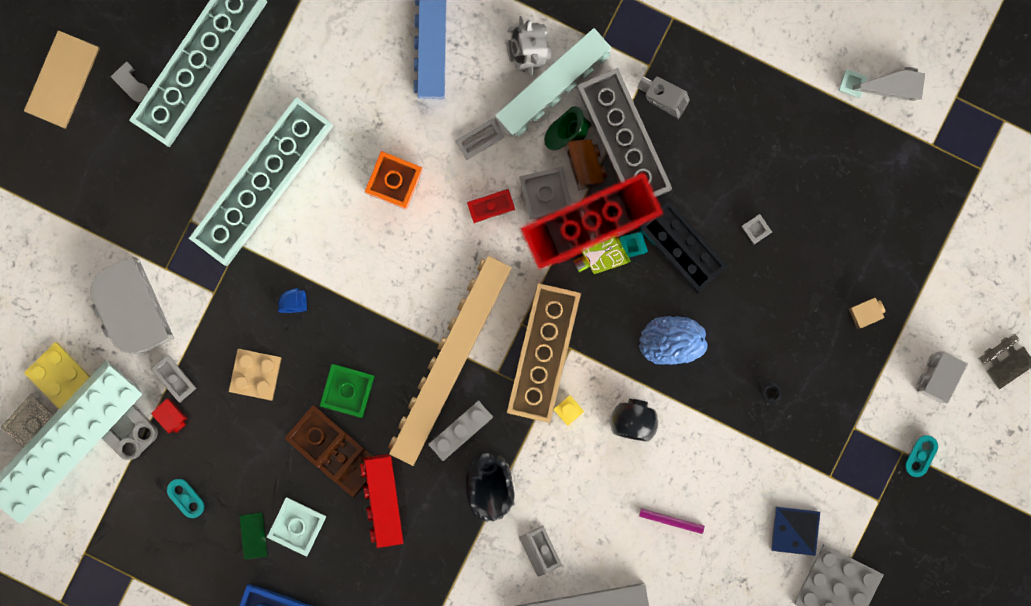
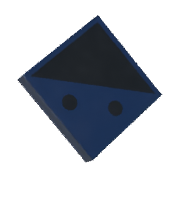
M776 507L771 551L816 556L820 512Z

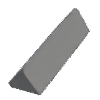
M544 526L519 537L538 577L562 566Z

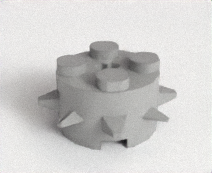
M519 16V25L510 26L507 31L511 33L510 40L506 41L507 53L510 62L516 63L515 69H522L525 72L528 68L530 75L533 76V68L543 66L546 63V59L551 58V49L547 46L546 41L547 28L544 24L531 23L530 20L524 23L522 16Z

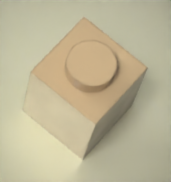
M872 298L849 308V311L857 329H860L883 319L885 308L880 300L877 301L876 298Z

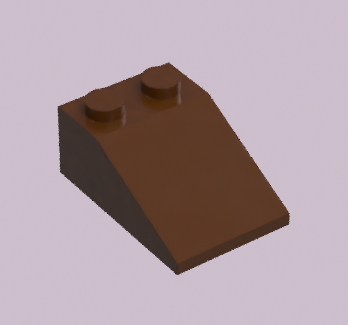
M592 139L568 142L566 151L578 191L604 184V178L607 177L604 165H599L597 157L601 156L598 145L593 144Z

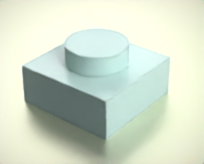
M846 69L838 91L860 98L862 92L854 91L852 88L854 85L866 82L867 76Z

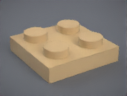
M238 349L229 392L273 401L282 357Z

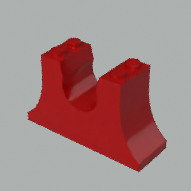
M641 173L521 227L520 230L540 270L555 263L560 264L602 242L631 232L663 213L645 173Z

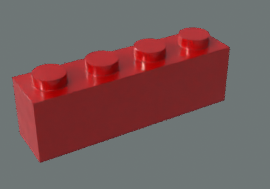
M390 454L364 457V464H360L361 476L366 477L367 483L366 486H363L365 499H369L370 507L366 508L368 521L372 520L373 529H369L371 542H375L377 548L403 544Z

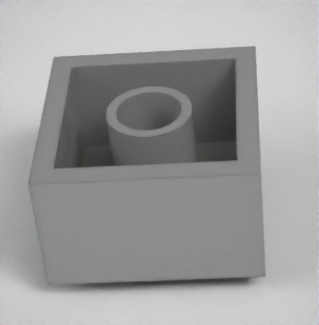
M944 351L936 352L935 355L932 354L926 364L929 367L926 374H921L916 384L919 386L917 392L939 403L948 404L968 363Z

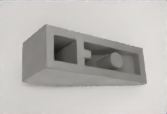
M905 67V70L854 85L852 90L909 101L922 100L925 73L918 72V68Z

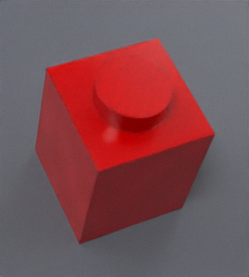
M166 399L151 413L168 433L173 431L178 433L186 425L184 421L187 417L171 399Z

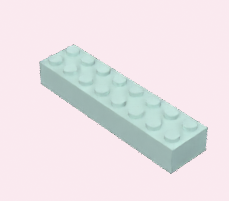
M210 0L129 121L170 147L267 4V0Z
M296 97L189 239L223 265L228 266L333 128V125Z
M106 359L0 472V508L21 524L142 395L139 387Z

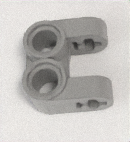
M134 405L124 413L136 425L134 429L123 440L112 429H109L102 437L124 460L138 458L155 441L158 435L156 426ZM143 427H147L150 430L151 434L148 439H143L140 435V430ZM127 443H132L135 447L132 455H128L125 452V445Z

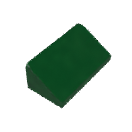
M263 512L240 515L244 560L267 557Z

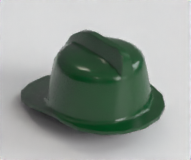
M576 106L569 108L549 126L544 138L548 149L553 151L559 150L567 145L568 142L584 140L592 124L583 116L581 108Z

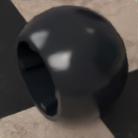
M629 399L628 403H619L611 414V430L616 436L639 441H650L658 429L656 411L647 407L648 402Z

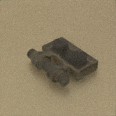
M1016 334L1009 338H1003L999 345L993 349H987L984 351L985 354L978 358L982 365L989 361L993 365L986 372L998 389L1003 388L1031 369V356L1025 347L1022 346L1015 350L1013 346L1020 341ZM1006 350L1009 356L999 361L997 356Z

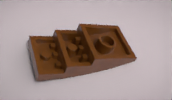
M313 405L284 439L351 497L355 498L363 486L367 484L366 477L361 476L360 464H364V457L373 455Z

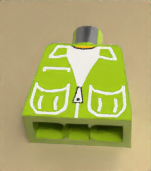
M618 237L583 251L584 255L574 260L579 272L590 267L594 274L631 262Z

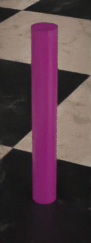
M642 508L639 512V517L699 534L704 532V525Z

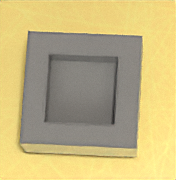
M760 214L741 226L753 245L772 233Z

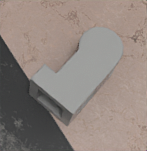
M125 62L111 77L135 102L141 104L150 89L143 83H139L131 75L136 70L128 62Z

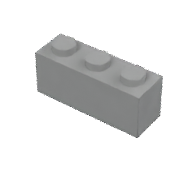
M477 401L428 445L444 461L490 421L493 416L480 401Z

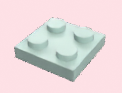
M286 497L267 538L307 557L327 516Z

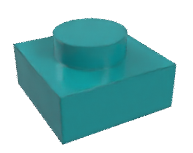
M641 231L619 237L628 258L648 252Z

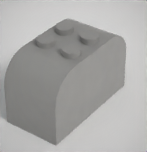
M130 257L100 271L94 277L91 284V296L94 301L92 308L97 317L100 316L103 325H101L105 337H110L111 342L116 348L127 353H144L175 339L140 259Z

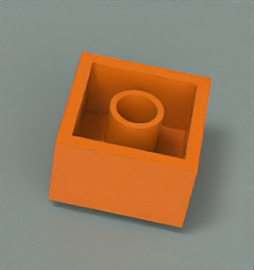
M381 151L365 193L407 210L423 168Z

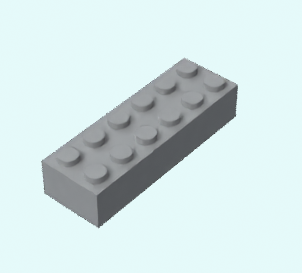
M613 69L577 85L578 93L618 182L621 183L641 173H645L655 197L671 191V184L619 69Z

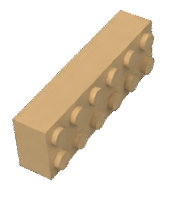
M540 283L537 284L507 413L547 423L551 422L581 293Z

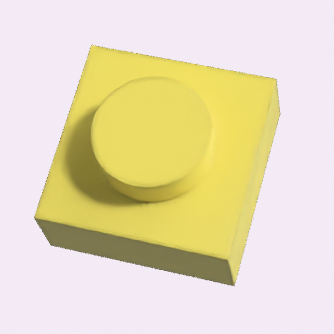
M571 395L553 409L567 426L584 412Z

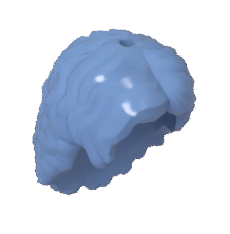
M664 316L654 318L641 331L642 336L639 338V349L644 357L659 365L689 363L700 358L707 350L705 328L688 317Z

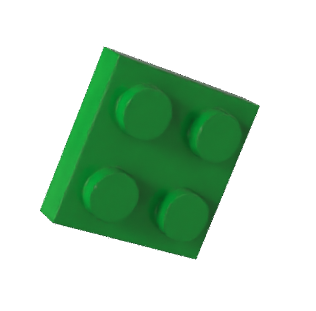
M332 364L320 406L363 418L375 376Z

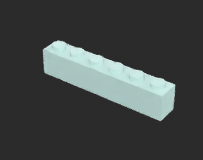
M593 28L498 112L495 118L512 137L516 134L521 136L528 130L526 125L532 120L537 122L545 114L543 110L549 105L554 107L561 100L559 96L563 92H571L578 85L576 81L581 76L584 78L588 77L594 71L592 67L598 61L601 64L611 56L609 52L612 47Z

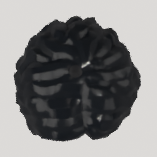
M486 452L477 455L473 459L465 478L470 509L475 517L485 522L503 519L504 515L515 505L512 472L510 471L509 464L500 454L492 455Z

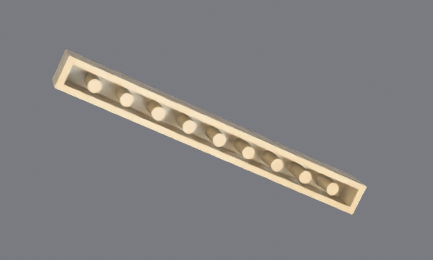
M490 256L486 260L482 258L477 268L480 273L477 279L472 278L467 288L470 293L467 299L462 298L457 308L460 313L457 319L452 318L447 328L450 330L447 339L442 338L437 348L440 350L437 358H432L427 368L431 371L427 378H422L418 389L421 391L417 398L413 396L408 406V409L411 411L407 418L403 416L398 426L401 431L398 437L393 436L388 446L391 449L390 455L414 466L512 270V267Z

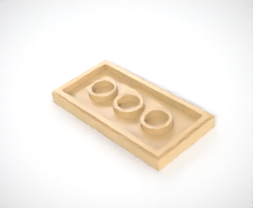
M58 30L24 111L66 129L100 48Z

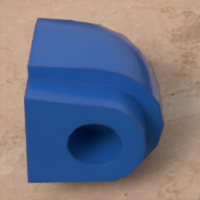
M299 288L285 291L279 298L278 312L280 313L307 311L306 293L304 290L300 291Z

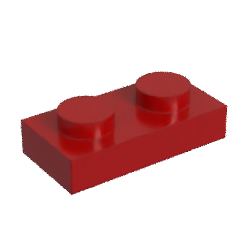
M509 189L467 202L474 224L515 210Z

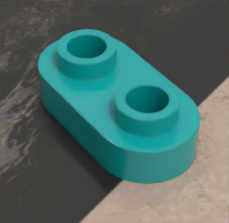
M923 435L916 440L905 462V470L909 475L921 477L927 472L938 451V442L934 437ZM924 442L929 443L928 450L922 448ZM914 462L919 463V468L917 470H914L912 468V464Z
M175 479L169 483L167 494L186 517L196 518L203 513L205 508L204 502L187 481ZM177 486H181L183 488V492L181 494H178L175 489ZM192 502L197 504V509L195 511H192L190 509V504Z

